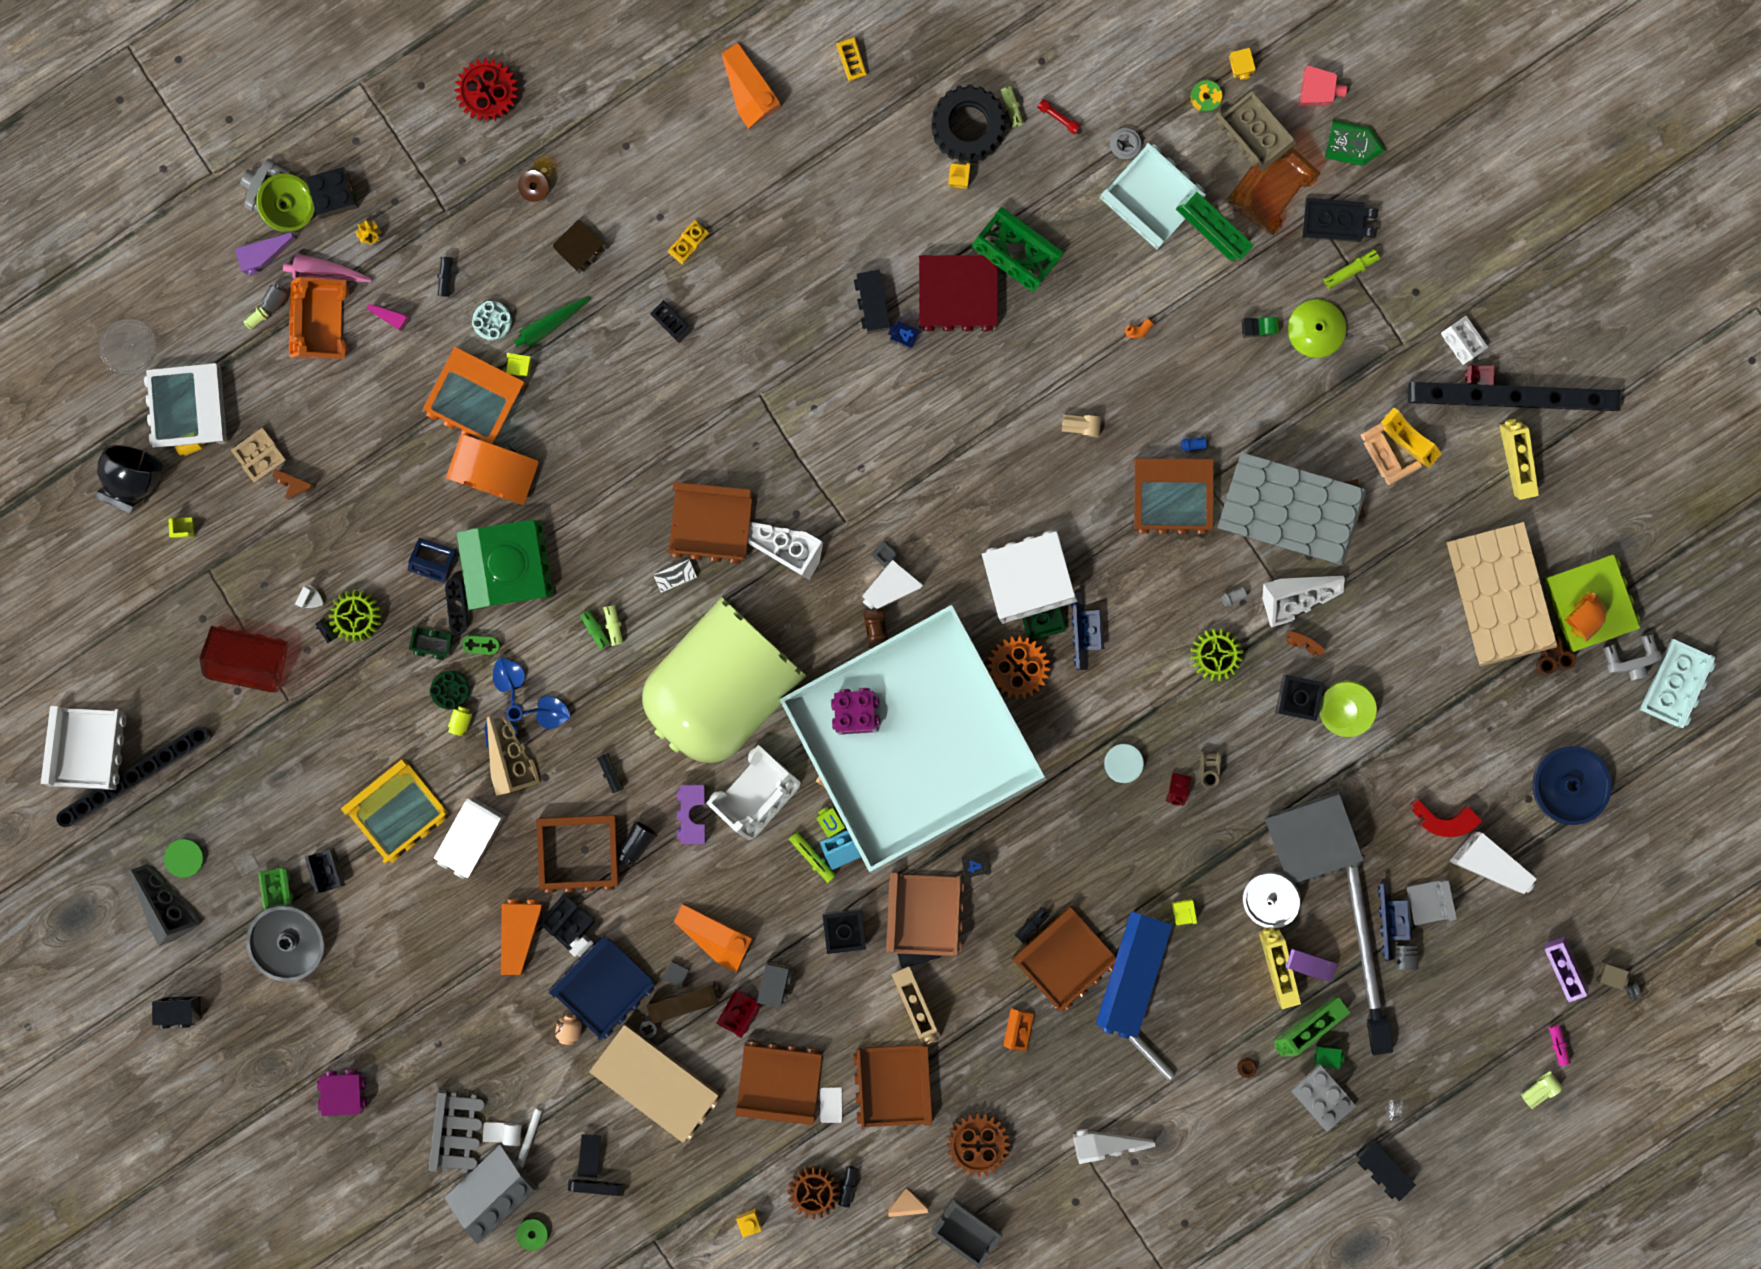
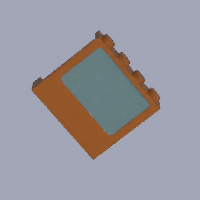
M1135 458L1133 460V468H1135L1133 530H1138V534H1149V530H1157V534H1169V530H1177V534H1188V530H1194L1196 534H1208V531L1213 530V459Z

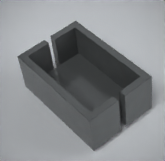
M953 1198L944 1211V1217L941 1215L931 1229L933 1236L979 1269L990 1255L989 1249L993 1251L1002 1238L1001 1231L955 1198Z

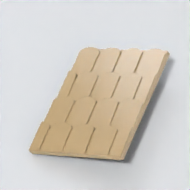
M1524 522L1447 542L1480 667L1557 647Z

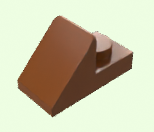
M276 469L272 477L277 478V483L284 486L290 484L284 499L289 500L313 490L315 487L313 484Z

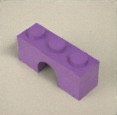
M705 784L681 785V789H677V801H681V809H677V820H681V828L677 830L678 840H681V844H705L706 823H696L690 817V811L693 806L706 804Z

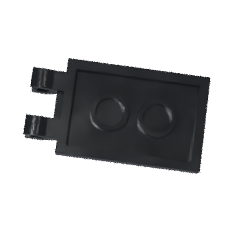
M1306 198L1302 238L1361 242L1362 237L1375 238L1377 229L1365 228L1366 218L1377 219L1378 209L1365 208V202Z

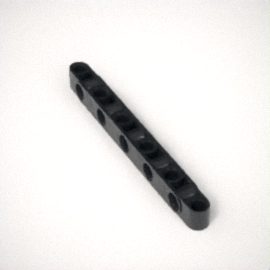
M1426 382L1408 383V403L1621 411V390ZM1433 389L1440 391L1441 396L1439 399L1433 397ZM1473 390L1479 392L1480 397L1478 400L1472 398L1471 393ZM1512 392L1518 394L1519 399L1517 402L1511 399L1510 395ZM1551 393L1557 396L1558 400L1556 403L1551 402ZM1590 395L1596 397L1597 402L1595 405L1589 402Z

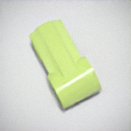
M1550 1071L1542 1075L1537 1080V1083L1521 1094L1528 1106L1533 1109L1548 1097L1551 1098L1560 1093L1563 1087Z

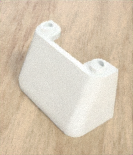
M759 745L749 752L748 761L751 764L726 792H714L706 803L736 833L747 840L754 839L796 793L801 784L794 775Z

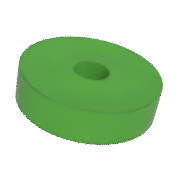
M528 1218L517 1229V1241L526 1250L540 1249L548 1239V1228L542 1220ZM534 1231L536 1236L530 1237L529 1232Z

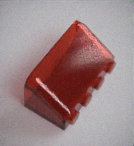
M211 626L199 657L202 675L213 681L275 693L279 690L288 642L280 638H268L261 634L254 635L241 630H230L222 626Z

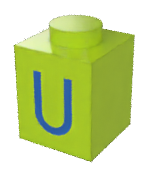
M827 806L818 812L819 816L816 819L828 838L845 828L833 807L829 809Z

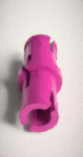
M1561 1025L1549 1027L1548 1029L1553 1041L1552 1048L1555 1049L1558 1065L1565 1066L1571 1064L1567 1051L1568 1044L1564 1040Z

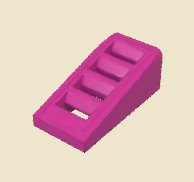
M368 304L367 306L370 312L400 331L404 330L410 320L408 316L375 305Z

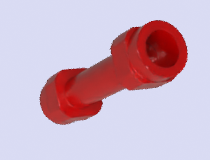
M1043 98L1038 104L1037 109L1043 114L1048 113L1065 125L1070 133L1075 135L1080 129L1081 125L1074 119L1071 121L1054 109L1048 100Z

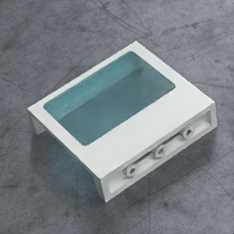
M213 363L146 370L147 376H144L145 387H148L146 404L150 410V414L147 415L148 425L151 426L149 442L154 449L161 450V447L209 442L227 443L220 365Z

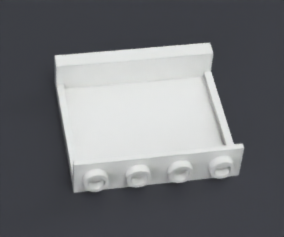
M1047 531L1042 536L1036 538L1034 536L1027 537L1022 542H1010L1005 547L999 549L990 548L986 550V553H982L996 610L1002 624L1078 602L1057 531Z
M50 706L41 784L52 787L116 790V785L119 783L118 768L122 761L120 751L124 743L123 727L126 725L125 712L115 709V711L65 709L58 706Z

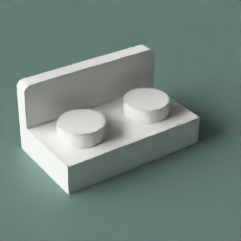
M1464 316L1441 332L1445 342L1463 365L1488 348L1467 316Z

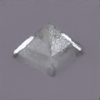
M1403 1099L1391 1100L1387 1104L1385 1110L1389 1120L1402 1119Z

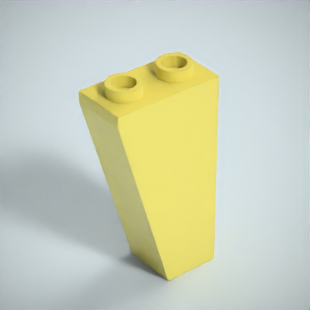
M1517 419L1506 420L1504 424H1499L1514 496L1519 500L1539 496L1529 428L1520 421H1517Z
M1266 927L1263 931H1259V936L1278 1003L1282 1009L1300 1005L1301 1002L1293 970L1285 968L1289 958L1286 941L1278 928Z

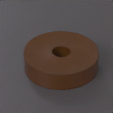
M530 170L520 177L518 190L524 199L537 202L548 195L550 181L543 172ZM532 182L536 183V189L531 187Z

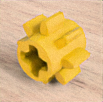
M365 220L358 224L359 231L355 233L357 238L360 239L361 244L367 243L371 245L379 241L378 235L381 234V230L375 221L371 223Z

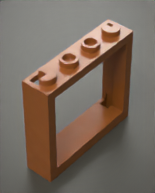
M616 815L536 819L539 890L544 889V893L556 892V889H564V892H574L576 888H583V891H595V887H603V890H615V886L619 885ZM609 824L611 880L546 883L544 826Z

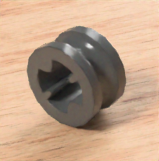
M1637 983L1627 984L1625 988L1630 1001H1634L1635 998L1641 999V992Z
M651 1020L644 1021L639 1028L641 1036L647 1039L655 1036L657 1032L656 1023L652 1024ZM652 1025L651 1029L654 1028V1032L644 1033L646 1030H643V1026Z

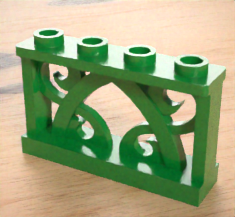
M1198 192L1191 196H1186L1176 207V211L1230 262L1234 261V259L1242 260L1254 246Z
M1002 206L972 244V247L979 254L984 255L994 265L1000 267L1010 277L1015 278L1032 292L1037 290L1064 254V252ZM995 224L1000 227L999 233L991 230ZM987 236H994V237H997L998 239H995V238H994V239H991L990 242H989L988 240L985 239V237H987ZM1006 242L1012 244L1022 243L1025 246V253L1028 258H1012ZM1044 261L1049 263L1045 271L1042 265L1040 264ZM1034 265L1037 267L1039 271L1038 277L1034 275Z

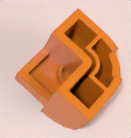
M1593 592L1587 593L1574 606L1576 609L1564 619L1573 628L1571 632L1576 637H1582L1586 642L1601 629L1607 615L1604 604Z

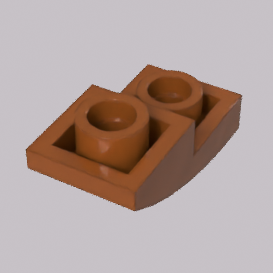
M1292 631L1285 633L1288 637L1286 641L1292 647L1297 646L1301 648L1306 644L1305 649L1313 656L1315 654L1321 656L1326 651L1309 637Z

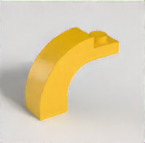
M1393 408L1381 421L1384 431L1401 448L1426 467L1430 468L1441 456L1442 453L1438 447L1418 433L1396 408Z

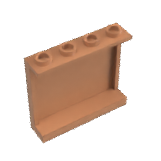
M890 873L886 953L957 956V952H961V940H958V932H962V920H959V913H963V901L959 900L960 893H964V881H960L961 876L938 877Z

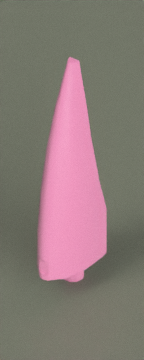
M302 254L295 255L293 265H283V271L291 272L293 279L311 277L358 282H371L372 280L345 266Z

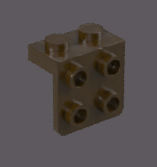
M577 220L553 244V248L579 274L582 271L585 272L592 265L591 262L595 258L598 259L602 256L607 247L581 220Z

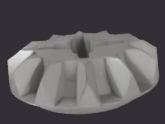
M1119 129L1110 139L1111 151L1119 159L1128 160L1138 154L1141 148V139L1132 129ZM1129 137L1128 144L1132 147H1126V149L1122 151V144H1120V141L1124 142L1125 139Z

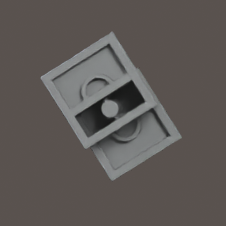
M1320 1064L1290 1090L1326 1132L1356 1107Z

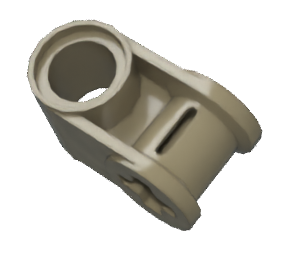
M1200 751V783L1205 788H1214L1219 784L1221 752L1204 753V751ZM1208 774L1214 777L1212 785H1208L1205 782V776Z

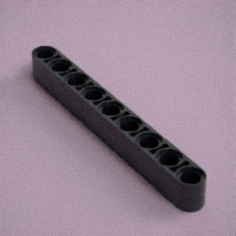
M207 727L193 728L119 774L120 792L108 789H95L61 810L56 816L57 823L61 827H71L78 824L208 743L212 737L211 731ZM199 730L203 731L205 734V737L202 741H200L197 738V733ZM183 740L188 744L186 751H183L180 747ZM166 751L171 753L170 761L164 759ZM150 761L155 765L152 772L147 768V764ZM133 771L138 775L136 782L131 780V773ZM100 792L105 796L102 803L97 798ZM83 802L88 806L86 813L81 810ZM66 813L71 815L70 823H67L64 819Z

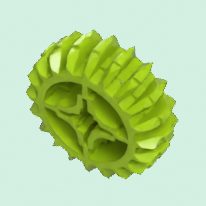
M353 590L352 595L349 591H346V598L342 594L338 595L341 601H333L337 607H330V610L335 612L334 615H328L329 618H334L335 620L329 623L330 626L337 625L333 632L341 631L338 636L339 638H343L346 635L345 641L349 642L353 638L354 643L358 642V636L361 641H365V634L368 638H371L370 630L377 632L378 630L374 625H381V622L376 621V618H382V614H376V611H380L381 607H374L378 601L372 600L370 602L372 595L368 594L365 597V591H361L359 596L357 590ZM358 600L366 604L370 613H363L361 611ZM352 601L350 610L347 613H341L343 607ZM355 611H357L356 614L364 615V617L356 618L355 621L352 617L346 616L355 614ZM341 619H347L350 622L352 632L343 626ZM365 619H370L368 625L358 632L360 623Z
M1211 629L1212 635L1206 630L1204 631L1205 638L1201 635L1197 636L1201 641L1200 643L1193 641L1197 649L1191 648L1190 651L1196 652V656H1190V659H1196L1197 662L1193 663L1192 667L1199 665L1200 668L1196 672L1199 674L1204 671L1203 678L1210 674V681L1214 680L1215 675H1217V680L1221 681L1222 674L1225 679H1229L1227 672L1234 675L1236 672L1232 668H1240L1236 661H1243V658L1237 657V654H1242L1243 650L1237 651L1236 647L1241 646V643L1234 644L1233 642L1237 637L1233 636L1229 639L1231 634L1229 631L1223 636V629H1219L1218 634H1216L1215 629ZM1212 639L1211 650L1208 653L1201 654L1204 644ZM1218 639L1224 640L1231 650H1222ZM1215 649H1217V652L1226 653L1225 655H1221V657H1218L1219 660H1216V658L1212 656L1207 657V655H1212V653H1215ZM1232 656L1230 664L1221 670L1223 658ZM1202 659H1210L1214 664L1215 671L1208 669L1203 664Z

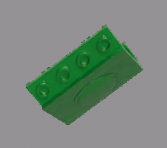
M528 520L457 532L469 610L554 597L542 520Z

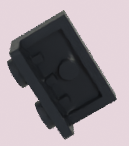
M335 848L305 857L312 886L316 894L346 885Z

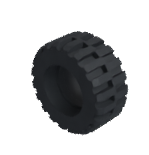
M961 85L957 86L953 91L951 89L947 91L946 95L938 100L932 116V134L936 145L938 144L940 147L939 150L943 154L946 153L948 158L952 160L957 159L960 163H964V161L976 163L977 160L983 161L987 159V156L995 153L1002 143L1006 129V114L1001 107L1000 100L996 99L991 91L986 92L981 86L975 88L973 85H967V87L962 88ZM973 107L985 115L987 129L980 139L967 142L958 139L952 133L950 121L958 109Z

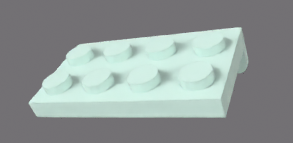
M1671 639L1639 710L1675 727L1684 728V726H1687L1692 717L1690 715L1692 709L1696 708L1699 703V693L1707 685L1708 680L1706 678L1716 665L1714 661L1715 656L1708 655L1682 642Z

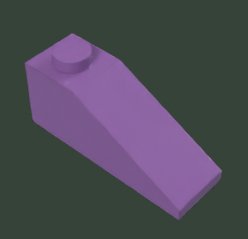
M288 233L236 248L235 251L241 271L248 275L260 273L259 270L265 269L296 240V236L293 233Z

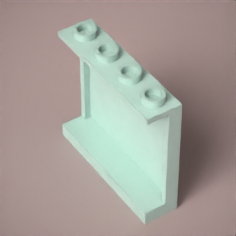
M1147 143L1137 157L1100 195V199L1158 250L1185 220L1176 211V207L1188 195L1191 196L1198 192L1205 198L1206 194H1204L1205 190L1199 184H1193L1189 180L1190 176L1182 170L1180 172L1175 167L1176 164L1172 159L1162 156L1160 154L1162 151L1155 144L1151 146Z

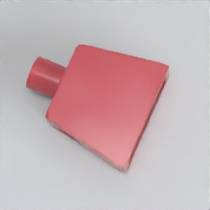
M1306 66L1303 73L1300 106L1332 105L1335 96H1346L1347 85L1336 84L1337 74Z

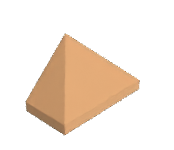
M907 1188L888 1209L889 1217L928 1213L927 1205Z

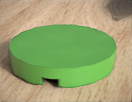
M180 839L168 846L165 851L164 862L171 874L180 878H186L200 871L204 863V855L201 846L195 841Z

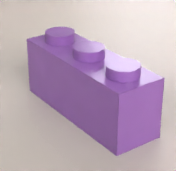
M1566 937L1547 942L1545 952L1568 1002L1586 997L1589 988Z

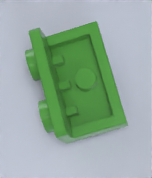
M286 868L258 872L263 910L274 905L291 904L293 902V894L291 890L289 891L288 886L290 874L286 871Z

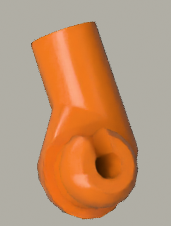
M1146 319L1141 326L1128 325L1125 328V333L1131 339L1143 338L1154 324L1149 319Z

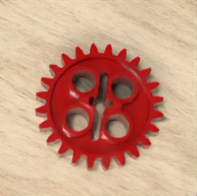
M484 58L483 63L476 59L475 66L469 62L470 69L468 70L463 67L465 74H458L462 80L455 81L456 85L460 86V88L454 89L456 93L460 94L455 97L456 100L462 101L459 107H466L463 112L465 114L471 112V119L477 115L479 122H481L483 117H485L487 123H489L490 117L495 122L497 121V115L504 118L503 112L510 113L508 107H515L512 100L518 99L513 94L519 91L518 88L513 87L517 84V80H511L515 75L513 72L508 73V66L502 69L503 63L501 61L496 65L495 59H492L490 63H488L487 58ZM494 73L495 77L491 81H486V75ZM478 75L489 89V92L496 101V105L492 104L488 95L484 92L482 85L477 79ZM471 83L478 84L475 91H469ZM503 89L505 91L504 96L501 98L495 97L496 91ZM481 100H488V104L486 107H479V102Z

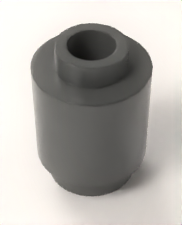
M277 283L275 286L270 285L261 300L263 301L261 306L272 313H275L276 310L279 311L288 295L285 293L286 289Z

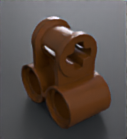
M883 609L864 612L870 649L887 641L888 636Z
M1558 634L1554 635L1557 643L1556 648L1540 651L1543 658L1536 663V671L1540 675L1547 676L1552 674L1556 668L1565 671L1572 668L1576 663L1574 654L1563 652L1562 642ZM1562 656L1569 659L1568 666H1564L1561 663ZM1544 661L1550 664L1549 671H1545L1542 668Z

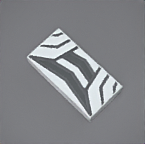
M690 560L654 574L661 593L697 578Z

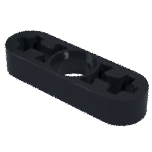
M451 578L445 584L449 628L452 633L461 635L468 629L464 584L460 579ZM455 581L460 586L456 589V594H461V598L455 597L450 599V595L454 596V591L449 587ZM454 601H459L462 604V609L459 612H454L451 608ZM452 614H463V618L459 617V622L463 623L464 627H461L459 632L457 628H454V624H457V618L452 619Z
M569 1179L568 1191L623 1196L625 1185L613 1182Z

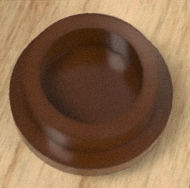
M1243 1058L1238 1062L1237 1070L1241 1076L1249 1078L1255 1075L1257 1065L1253 1059Z

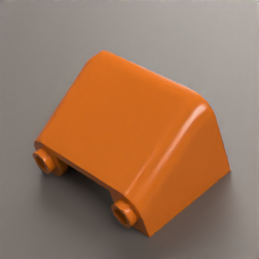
M298 277L291 281L289 303L290 358H345V355L348 353V345L345 344L344 340H341L342 301L349 295V286L346 285V280Z

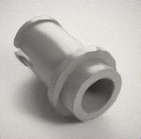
M1243 587L1230 593L1225 592L1221 596L1225 607H1232V604L1247 598Z

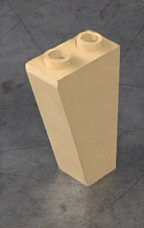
M907 967L891 974L920 1041L923 1044L927 1043V1045L937 1042V1038L941 1037L911 968Z

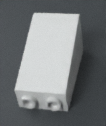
M475 797L467 798L434 857L438 860L437 864L445 869L450 867L455 870L454 874L462 879L471 877L506 816Z
M1474 831L1449 860L1452 864L1522 894L1529 893L1535 886L1536 878L1481 832Z

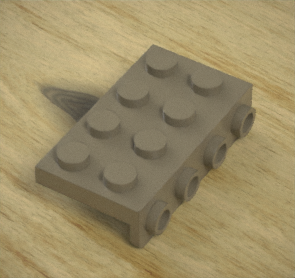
M1252 91L1222 116L1219 112L1215 114L1218 118L1216 121L1218 126L1223 131L1225 129L1228 130L1227 136L1233 143L1237 141L1239 143L1237 147L1243 155L1247 153L1250 156L1247 159L1255 168L1258 165L1262 171L1297 144Z

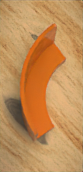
M462 434L455 449L446 479L524 505L538 466V461Z

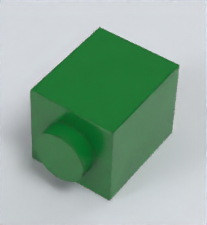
M1315 1045L1314 1065L1316 1067L1320 1064L1324 1068L1340 1069V1064L1344 1063V1052H1342L1341 1048Z

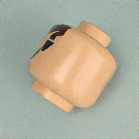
M566 1014L558 1019L555 1036L559 1042L565 1045H573L578 1041L581 1036V1021L572 1014Z

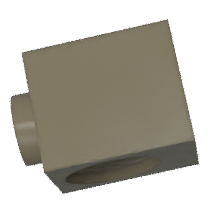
M1601 962L1595 981L1623 990V987H1626L1629 981V971Z

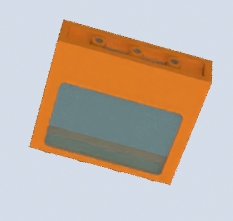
M454 347L423 410L427 412L426 416L437 420V418L444 420L443 424L453 430L455 426L462 429L461 434L469 437L474 435L481 441L496 445L495 440L520 390H524L526 383Z

